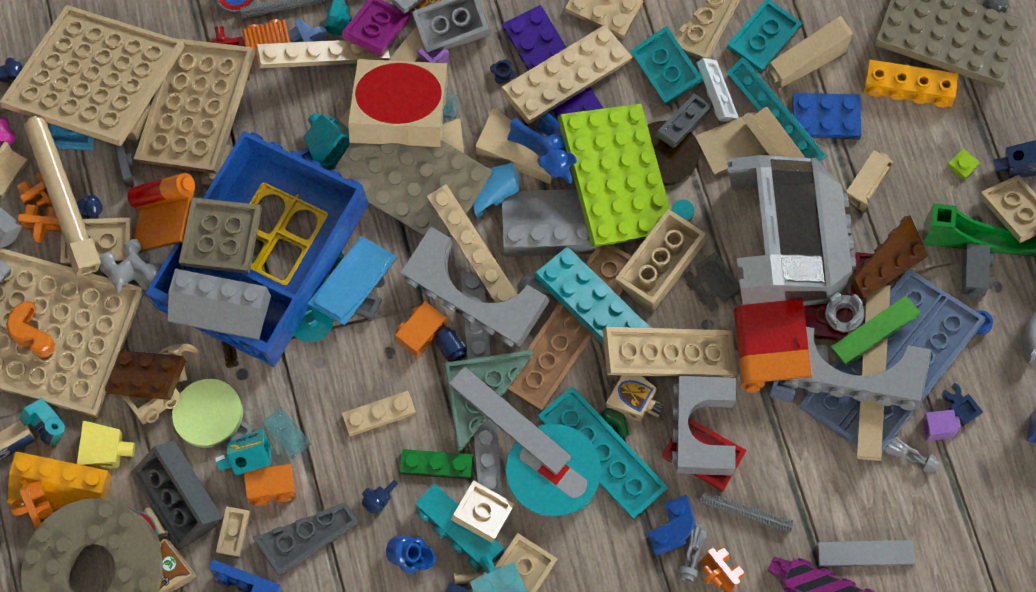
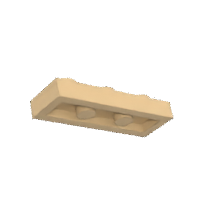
M405 391L343 412L342 416L349 437L415 415L416 411L409 391Z

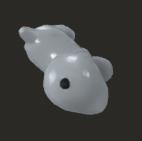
M132 239L124 245L127 258L119 265L115 263V256L111 251L105 252L99 257L101 261L100 271L109 277L117 292H121L122 287L132 280L137 281L140 287L147 291L163 265L161 263H149L150 259L145 252L139 254L141 245L137 239Z

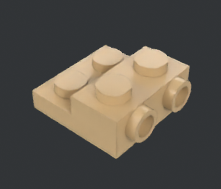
M176 388L171 400L122 396L143 425L147 422L152 423L156 421L159 413L166 408H174L178 404V400L182 398Z

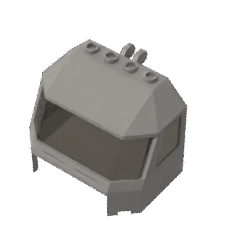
M756 155L727 159L731 189L758 187L765 255L737 258L738 267H743L744 277H739L743 305L803 299L804 306L829 303L832 295L837 292L841 293L848 285L852 271L857 270L856 259L850 256V251L854 249V243L851 234L850 214H845V207H849L848 194L843 193L842 185L816 158Z

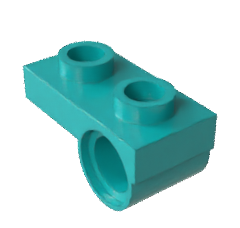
M333 0L332 6L328 7L324 28L330 34L342 36L343 30L352 20V16L348 12L349 8L344 0Z

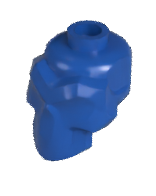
M397 535L389 540L386 547L388 561L399 566L406 573L412 574L417 570H427L436 561L433 550L426 546L425 541L420 537L412 538Z

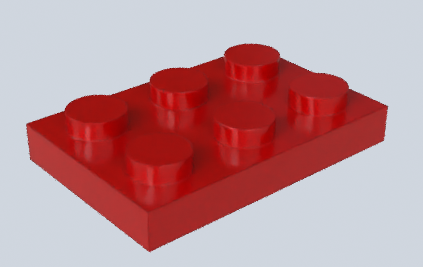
M689 418V430L698 441L707 445L735 446L736 471L747 450ZM672 438L661 456L670 463H672V451H676V443H672ZM692 474L722 492L732 478L731 475Z

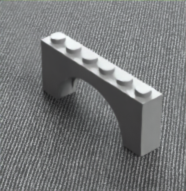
M430 227L401 271V274L406 278L404 282L415 289L417 286L423 288V293L433 300L437 297L444 301L442 305L452 312L455 309L462 312L461 317L472 324L474 321L482 325L481 329L490 335L498 334L502 337L500 341L509 347L516 345L520 348L548 305V297L531 286L526 285L518 295L507 301L483 303L470 299L455 288L449 276L448 256L453 245L452 240L435 228Z
M806 327L812 377L780 380V384H784V386L792 389L800 387L813 393L827 392L835 397L848 396L861 402L870 400L882 406L896 405L909 411L914 409L920 410L931 360V349L907 345L901 360L890 369L874 375H851L833 368L820 356L814 343V328Z

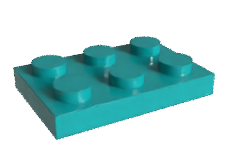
M765 0L729 41L727 49L740 58L744 57L752 67L762 73L802 27V22L773 1Z
M665 26L630 50L666 105L704 81L668 26Z

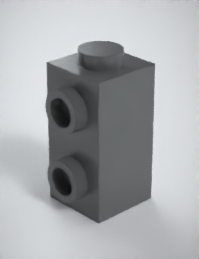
M967 243L962 259L961 294H967L971 298H980L985 296L988 289L992 288L993 275H989V270L993 265L994 256L990 253V245Z

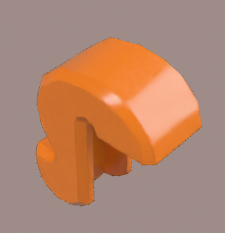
M30 301L19 303L9 314L6 323L8 334L17 345L29 346L35 356L41 358L50 356L55 350L54 340L51 339L49 334L28 325L37 311L36 305Z

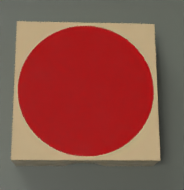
M358 59L348 122L349 142L368 144L399 143L409 146L441 147L443 109L446 103L448 85L447 63Z

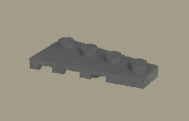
M345 502L320 511L316 515L296 520L289 525L274 528L272 531L262 535H255L253 539L278 576L281 577L358 525L359 521Z

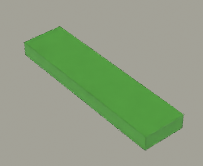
M904 296L831 346V350L846 367L919 317L921 312L907 296Z

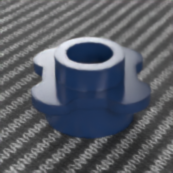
M500 60L490 66V71L494 73L495 82L498 84L503 83L504 80L515 78L516 73L512 70L509 60Z

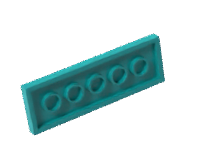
M568 246L536 271L534 275L603 345L602 329L605 327L651 328Z
M573 386L538 415L537 418L543 425L562 424L572 427L583 433L592 442L601 462L599 485L632 520L638 517L668 490L665 483Z

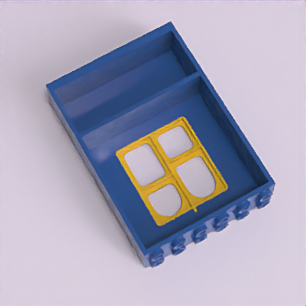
M243 131L202 199L256 205L267 195H277L284 200L285 210L273 231L269 234L259 229L257 231L256 239L262 241L264 246L255 262L251 264L250 273L181 266L179 259L183 245L182 242L174 245L145 294L157 310L168 315L169 289L175 269L267 287L271 298L259 340L197 327L194 328L275 367L306 311L309 309L308 302L324 283L369 205L362 187L363 185L354 179L349 181L343 178L335 170L331 169L328 171L324 169L321 164L314 160L309 162L295 151L288 152L283 150V147L276 142H266L257 133L252 132L249 134ZM301 210L311 211L317 217L316 229L308 240L286 230L291 217ZM280 239L302 249V253L285 280H280L262 271L264 263Z

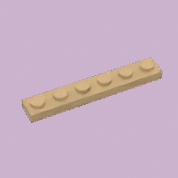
M347 40L257 44L255 48L259 68L357 64L358 59L387 61L390 59L388 48L382 56H379Z
M447 184L427 196L428 200L494 302L507 301L518 295Z

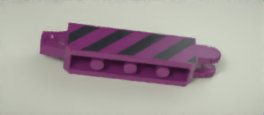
M773 557L768 568L769 573L783 581L781 585L785 592H875L868 588L860 589L855 586L856 583L849 579H838L827 569L820 568L818 570L812 567L809 561L798 558V560L793 558L792 561Z

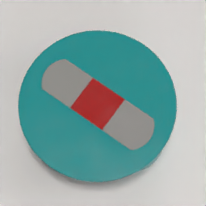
M562 424L537 426V428L571 455L570 461L556 476L518 443H514L507 458L506 476L512 493L524 507L540 515L557 517L581 511L591 503L600 483L601 462L595 446L583 433Z

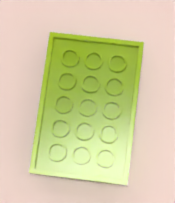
M642 104L561 114L558 117L566 151L574 154L577 158L576 164L570 167L591 246L598 247L646 239L670 207Z

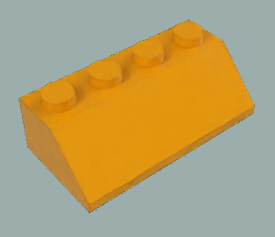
M15 452L9 472L7 503L12 504L23 499L19 490L21 489L20 481L27 479L28 484L38 481L42 482L45 496L35 500L37 504L49 500L53 512L79 500L107 499L112 476L108 470Z

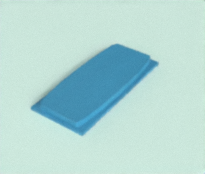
M360 236L310 299L308 305L345 326L397 259V256Z

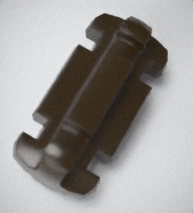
M222 342L226 367H237L239 363L237 361L236 348Z

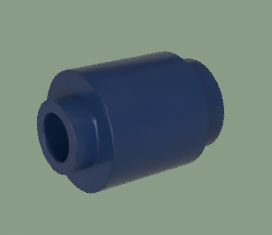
M446 327L435 335L436 345L448 362L460 361L465 357L467 348L455 330Z

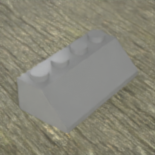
M175 269L169 289L168 322L259 340L271 295L265 286Z

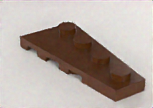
M910 215L902 218L901 224L888 234L889 237L884 243L879 244L874 250L875 253L866 259L849 278L860 299L872 294L928 257V253Z

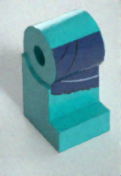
M43 398L26 406L19 418L24 426L31 424L40 434L42 442L47 445L57 444L65 430L64 423Z

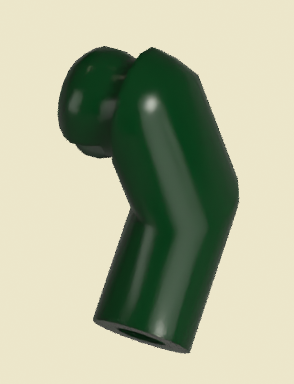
M607 408L601 413V417L606 422L616 426L620 437L630 435L626 417L623 413L612 408Z

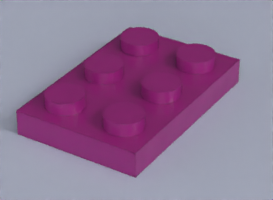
M367 0L343 30L341 38L382 56L407 24L411 13L407 12L404 14L398 7L383 0Z

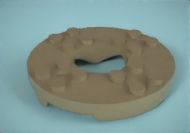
M106 499L79 500L53 512L34 532L23 557L21 568L23 592H74L69 585L70 571L76 563L79 553L89 545L103 546L111 553L115 560L116 573L114 580L105 592H159L162 582L163 562L160 550L161 544L154 529L133 509Z

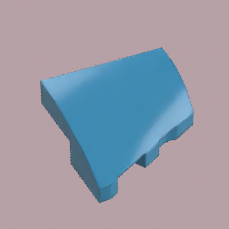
M513 162L489 168L493 171V174L473 204L477 217L484 215L482 210L494 203L497 206L506 197L512 196L519 191V173Z

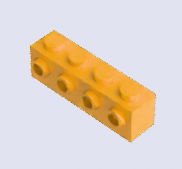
M869 59L865 73L863 93H868L873 97H891L893 100H911L917 104L930 103L942 108L951 107L956 97L958 73Z

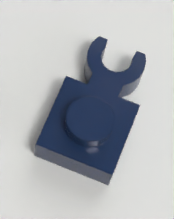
M954 383L951 388L955 394L950 395L945 389L942 392V397L946 401L952 402L953 405L949 407V410L954 409L955 417H959L960 424L964 427L980 416L983 411L969 393L963 397L960 386Z

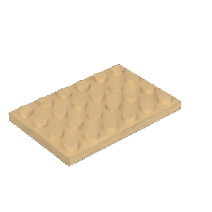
M178 39L183 41L184 49L155 93L134 160L137 163L217 174L256 51L252 47Z

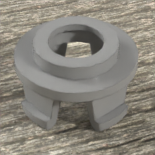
M839 292L830 297V302L825 312L828 324L840 332H850L857 329L864 319V308L861 299L856 294L853 296L841 295ZM841 308H849L853 312V319L847 323L840 322L836 317V313Z

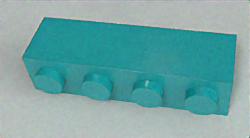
M434 484L415 503L416 515L425 523L429 521L434 526L433 531L440 538L446 537L451 542L450 547L457 554L463 553L468 558L467 563L475 571L480 569L482 572H486L480 558L485 557L489 565L486 555L490 554L493 563H495L504 553V547L496 540L491 543L451 520L458 504L438 485Z

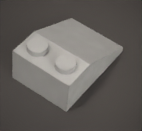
M441 0L412 12L426 53L471 43L493 34L481 0Z

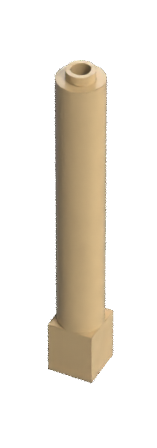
M30 117L24 124V128L68 247L67 254L74 274L77 277L96 272L101 261L93 239L89 238L48 124L42 117Z

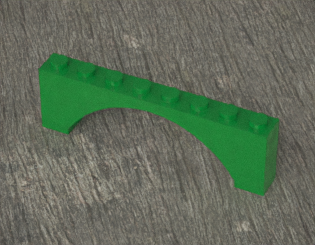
M933 203L924 221L923 245L964 249L967 243L990 245V252L1036 257V236L1019 243L1008 229L976 221L957 210V206Z

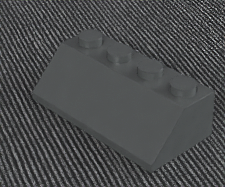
M175 441L154 446L130 472L165 530L169 532L168 534L178 550L183 549L210 532L223 519Z

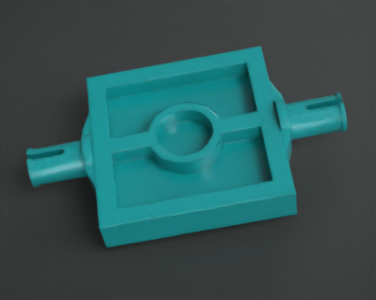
M490 554L486 555L489 565L485 557L480 558L486 572L481 577L470 581L474 592H527L515 563L512 562L503 567H495Z

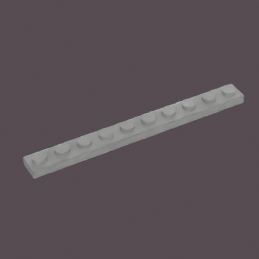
M475 272L461 273L462 294L475 301L486 303L485 287ZM464 319L467 359L491 356L489 334L481 329L482 325L474 321L472 324ZM486 418L474 434L477 481L479 484L503 497L497 426Z

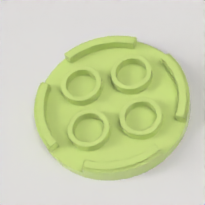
M203 379L187 386L180 393L182 398L178 400V404L172 411L173 424L178 434L187 443L200 448L215 447V445L232 437L240 427L243 418V405L238 394L229 384L217 379Z

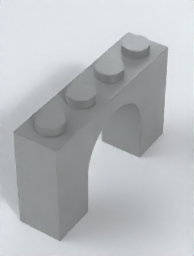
M679 376L678 383L673 384V398H677V406H673V420H677V429L672 431V443H676V451H672V466H676V473L733 476L735 471V446L707 445L698 441L689 430L688 419L693 412L703 407L733 408L736 401V378Z

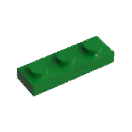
M402 449L400 474L471 480L473 454Z

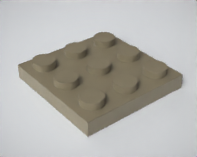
M192 197L179 264L187 267L249 274L262 211L261 205Z

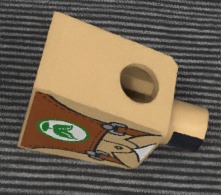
M163 539L160 542L163 575L159 592H173L198 576L170 541Z

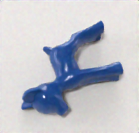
M548 112L540 117L539 123L536 126L537 132L525 126L518 118L513 119L510 123V132L507 140L521 144L535 152L539 156L537 161L539 166L544 168L550 176L562 177L567 183L571 184L573 178L569 168L571 165L576 164L577 158L574 154L566 151L559 121Z

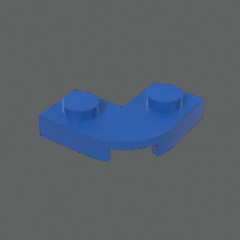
M687 495L664 503L670 523L648 531L656 555L686 544V539L691 534L693 527H696L694 513Z

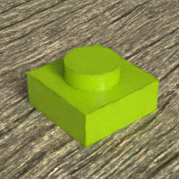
M962 149L948 163L947 167L965 181L979 166L980 162L965 149Z

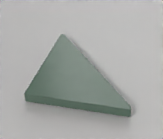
M533 349L444 363L458 451L463 450L487 417L452 389L449 383L466 367L502 397L534 355Z

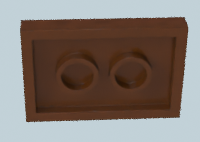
M121 350L105 386V391L107 394L171 400L186 360L183 356Z

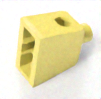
M83 421L77 464L98 469L118 468L121 456H134L135 443L123 442V434L119 429Z

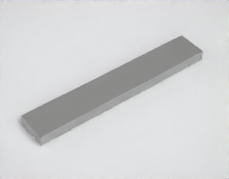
M466 367L449 383L452 389L555 476L570 461V454Z

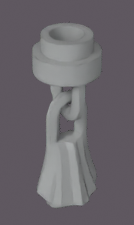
M897 436L893 438L885 449L889 455L900 456L910 462L921 463L924 465L922 471L926 473H934L940 462L932 454H930L928 459L921 456L917 450L906 445ZM908 451L914 453L913 458L907 455Z
M698 524L696 527H693L690 534V542L686 554L687 561L685 566L679 567L678 571L679 579L692 583L697 578L698 571L694 569L695 563L699 558L701 547L708 537L703 525ZM692 549L696 550L695 555H691Z

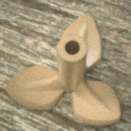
M174 344L162 349L159 354L182 356L184 351L198 353V349L191 344ZM185 366L178 382L187 380Z

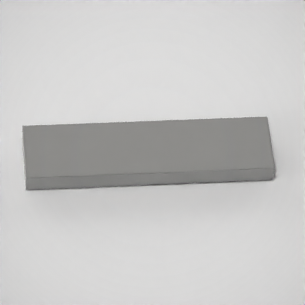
M913 540L817 543L819 567L915 565Z

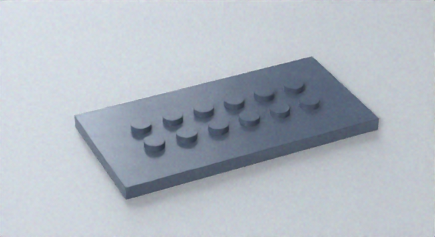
M908 269L890 291V306L904 296H907L921 314L888 337L886 370L901 360L907 345L931 349V360L922 398L923 401L984 324L986 318L911 269ZM863 355L846 367L837 357L831 366L847 374L862 376ZM809 392L799 404V408L858 448L860 401L848 396L835 397L827 392ZM896 405L884 406L882 452L916 409L909 411Z

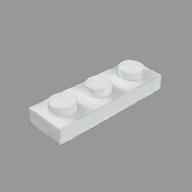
M702 58L697 62L700 70L699 74L704 80L707 95L712 101L716 117L719 121L730 122L739 118L717 60Z

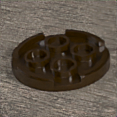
M656 121L647 126L663 185H675V183L691 176L696 169L699 160V145L693 133L690 132L675 148L671 147L656 137L657 131L667 121Z

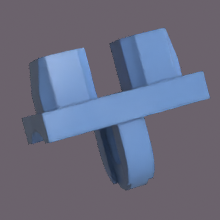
M301 18L295 21L297 26L288 32L293 42H301L302 40L304 42L322 41L328 35L326 28L319 26L311 29L309 24L303 23Z

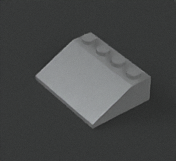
M577 189L518 191L503 200L504 257L557 255L567 246L575 254H593L595 251V247L591 246Z

